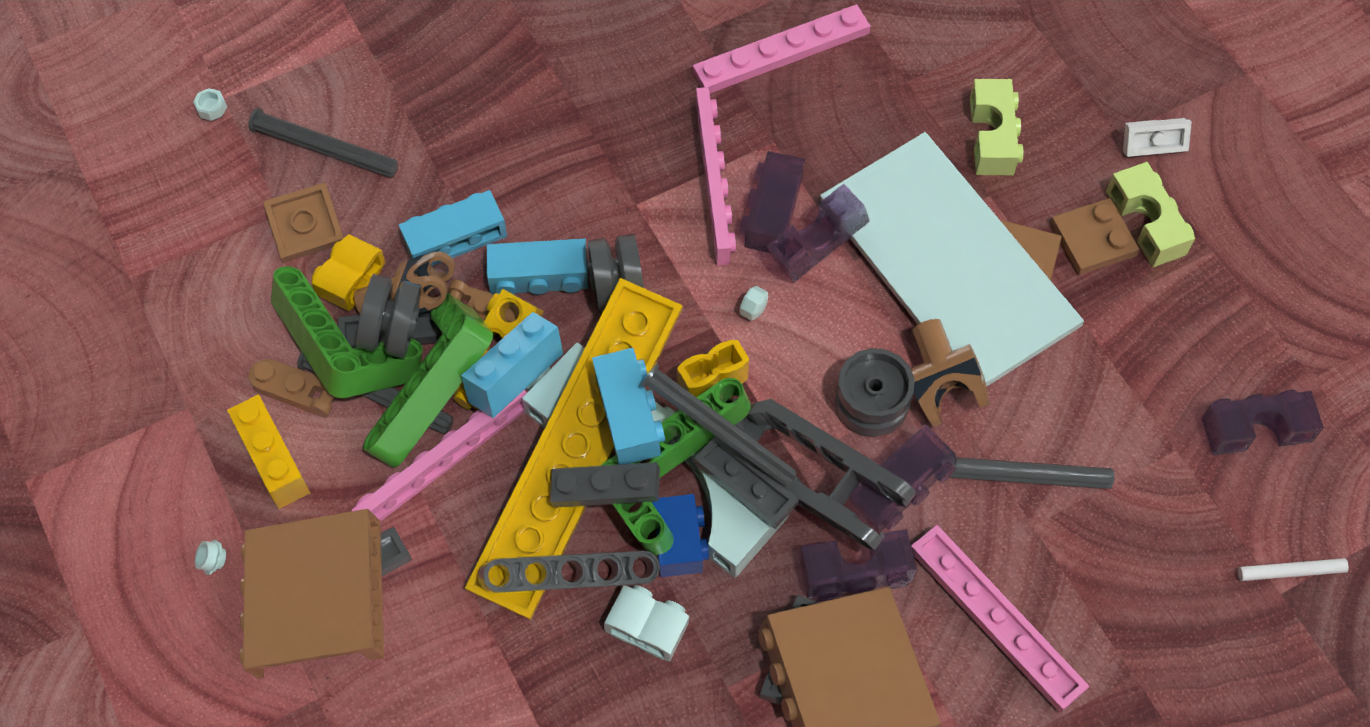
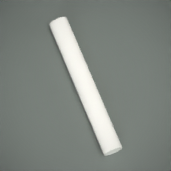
M1346 558L1245 566L1238 568V578L1240 581L1346 573L1349 566Z

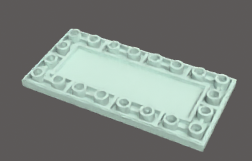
M926 132L820 195V201L917 324L930 319H940L952 351L968 344L972 346L985 377L986 386H989L1083 326L1084 320Z

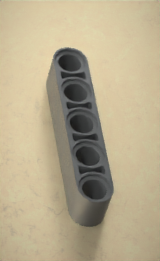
M647 551L500 558L487 561L481 566L478 571V581L484 590L491 593L638 585L650 583L656 579L659 574L660 565L656 556ZM637 558L642 559L647 567L646 573L642 578L636 576L633 571V563ZM602 560L609 562L612 568V573L607 580L602 579L598 575L597 568ZM566 562H570L576 567L577 574L572 582L566 581L561 573L562 567ZM530 564L537 565L541 571V578L536 584L528 582L525 576V570ZM494 565L501 567L505 572V580L499 587L493 585L488 577L489 571Z

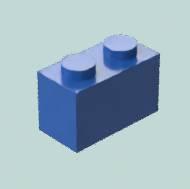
M694 494L659 498V501L652 502L674 536L672 547L667 552L658 554L660 577L703 573V560H709L707 538L700 539L699 527H705L703 506H696ZM660 529L655 530L656 537L660 534Z

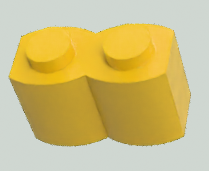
M348 234L341 241L334 244L330 254L331 258L315 269L312 275V286L317 296L350 311L355 307L354 292L357 289L368 286L373 274L379 275L385 264V259L381 249Z
M738 340L724 341L713 347L708 354L695 355L683 361L677 368V384L695 397H698L725 378H734L743 384L748 378L749 357Z

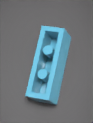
M490 190L472 194L467 199L451 205H443L433 212L412 217L406 222L399 224L403 242L411 259L432 252H444L451 256V258L507 237L505 220ZM434 261L431 265L434 266L442 261Z
M586 238L487 244V280L490 293L500 294L502 289L513 294L530 292L532 294H544L548 291L572 293L581 289H589Z
M534 312L527 316L461 375L468 402L492 418L500 413L563 355L558 326Z
M634 348L593 357L595 375L619 465L661 456L659 442L665 441L661 421H654L651 411L657 410L652 389L645 391L644 387H640L641 382L647 375L644 360L636 359Z

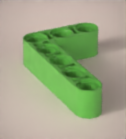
M289 266L280 267L274 271L271 303L329 394L338 398H348L406 384L419 367L423 347L412 338L405 359L387 355L385 342H381L374 352L359 348L352 349L303 273Z
M447 293L446 299L441 305L433 308L431 311V318L443 333L371 429L364 441V451L392 468L399 466L463 382L461 375L481 358L493 339L492 330L478 313L450 293Z
M725 378L696 397L733 425L744 419L751 409V402L742 383L734 378ZM739 396L735 402L726 403L730 397ZM678 410L661 422L665 441L659 442L661 456L651 458L648 463L657 462L660 467L661 478L706 446L715 435L700 424H697L695 420L684 412ZM681 437L677 443L668 444L672 438ZM613 456L601 466L619 465L617 456ZM639 502L642 503L640 508L629 513V509L636 503L613 504L647 552L659 556L658 554L666 553L671 549L674 543L672 531L651 502ZM653 530H661L656 538L647 539Z

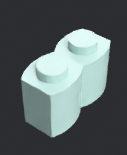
M634 585L633 588L623 586L604 622L605 632L621 641L637 646L649 654L670 662L689 624V615L685 613V608L670 600H667L665 603L656 601L652 598L653 594L644 587Z

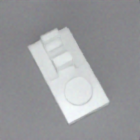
M1185 118L1125 123L1123 152L1127 157L1189 151L1192 122Z

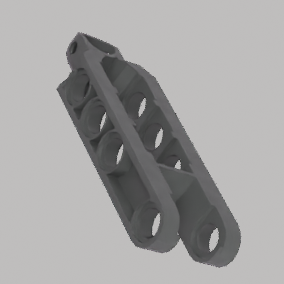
M730 397L726 403L735 402L737 399ZM772 399L752 404L749 414L735 424L737 428L756 442L759 441L765 431L777 429L846 472L830 496L821 491L817 494L806 487L796 475L792 482L784 487L799 498L798 504L873 552L882 543L885 535L882 532L878 534L871 527L861 522L854 512L843 506L857 485L862 482L904 508L908 506L916 494L915 489L897 475Z

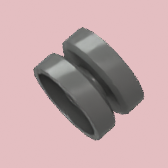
M634 234L617 236L615 240L616 257L614 258L611 257L609 243L605 238L588 240L590 259L588 271L591 290L595 292L598 313L604 311L620 278L644 288L639 252Z
M373 274L361 310L356 336V348L374 352L379 347L383 334L386 332L385 351L387 355L405 359L418 322L422 286L403 281L399 285L393 301L391 300L393 293L391 278Z
M870 348L858 351L848 358L840 370L836 390L835 407L840 420L850 430L864 436L878 437L890 434L900 427L908 415L910 402L914 394L915 379L910 366L899 355L885 349Z

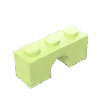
M974 79L970 95L972 123H985L995 129L992 131H978L974 146L976 175H1014L1017 163H1022L1023 144H1018L1017 139L1021 132V119L1015 117L1019 97L1018 92H1013L1012 79Z
M1148 162L1114 173L1106 192L1120 215L1124 216L1129 213L1138 212L1145 214L1152 221L1144 225L1137 240L1152 268L1186 256L1195 240L1193 229L1190 224L1185 223L1178 211L1175 200L1169 197L1162 186L1158 173L1152 170Z

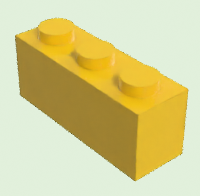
M258 394L227 409L278 509L310 494L260 395Z

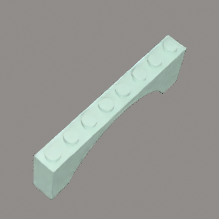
M578 342L522 398L525 414L544 429L585 349ZM656 403L657 410L651 411L653 420H660L661 422L675 413L670 407L665 406L663 408L658 403ZM681 437L672 438L668 444L677 443ZM701 448L687 458L685 462L698 478L709 504L712 523L708 543L709 558L732 577L736 578L788 519V516L776 529L770 526L694 464V457L703 449Z

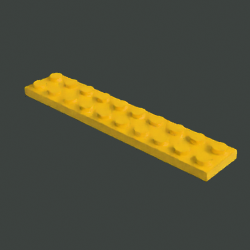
M619 279L465 586L466 591L531 621L546 590L504 593L487 592L479 584L478 571L487 561L500 558L564 554L586 506L554 507L550 503L552 469L601 466L610 459L615 449L592 358L634 348L636 359L644 360L648 374L657 363L681 314L683 305L627 280ZM535 564L528 565L525 570L528 582L536 584L541 578V571ZM494 565L488 574L489 581L498 587L502 585L505 580L504 570Z

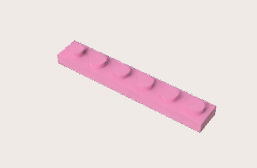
M856 4L694 64L693 74L701 88L709 87V93H713L870 34L871 26Z
M709 87L696 88V110L717 266L730 265V252H736L735 233H729L727 225L732 224L731 205H725L724 197H728L727 178H721L720 170H725L723 151H717V144H721L720 125H714L713 118L718 117L716 99L710 100Z
M525 390L522 391L494 418L481 410L473 413L468 422L457 431L452 430L448 432L437 446L430 451L420 453L409 467L402 472L392 474L385 481L384 485L373 494L368 493L360 498L352 511L369 509L381 522L525 412L522 398L527 392Z
M938 525L911 545L909 551L1060 713L1087 691L1090 686Z

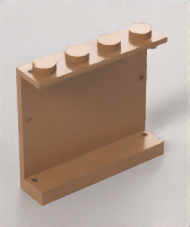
M369 509L245 530V544L241 546L244 577L240 582L241 593L244 597V611L240 615V625L244 632V645L240 649V662L243 664L245 671L258 679L264 678V668L359 652L369 660L384 658L381 522Z
M890 586L769 614L765 618L758 632L759 642L763 651H768L772 663L770 665V675L774 685L780 687L783 696L781 703L785 719L788 722L791 721L793 727H939L941 725Z

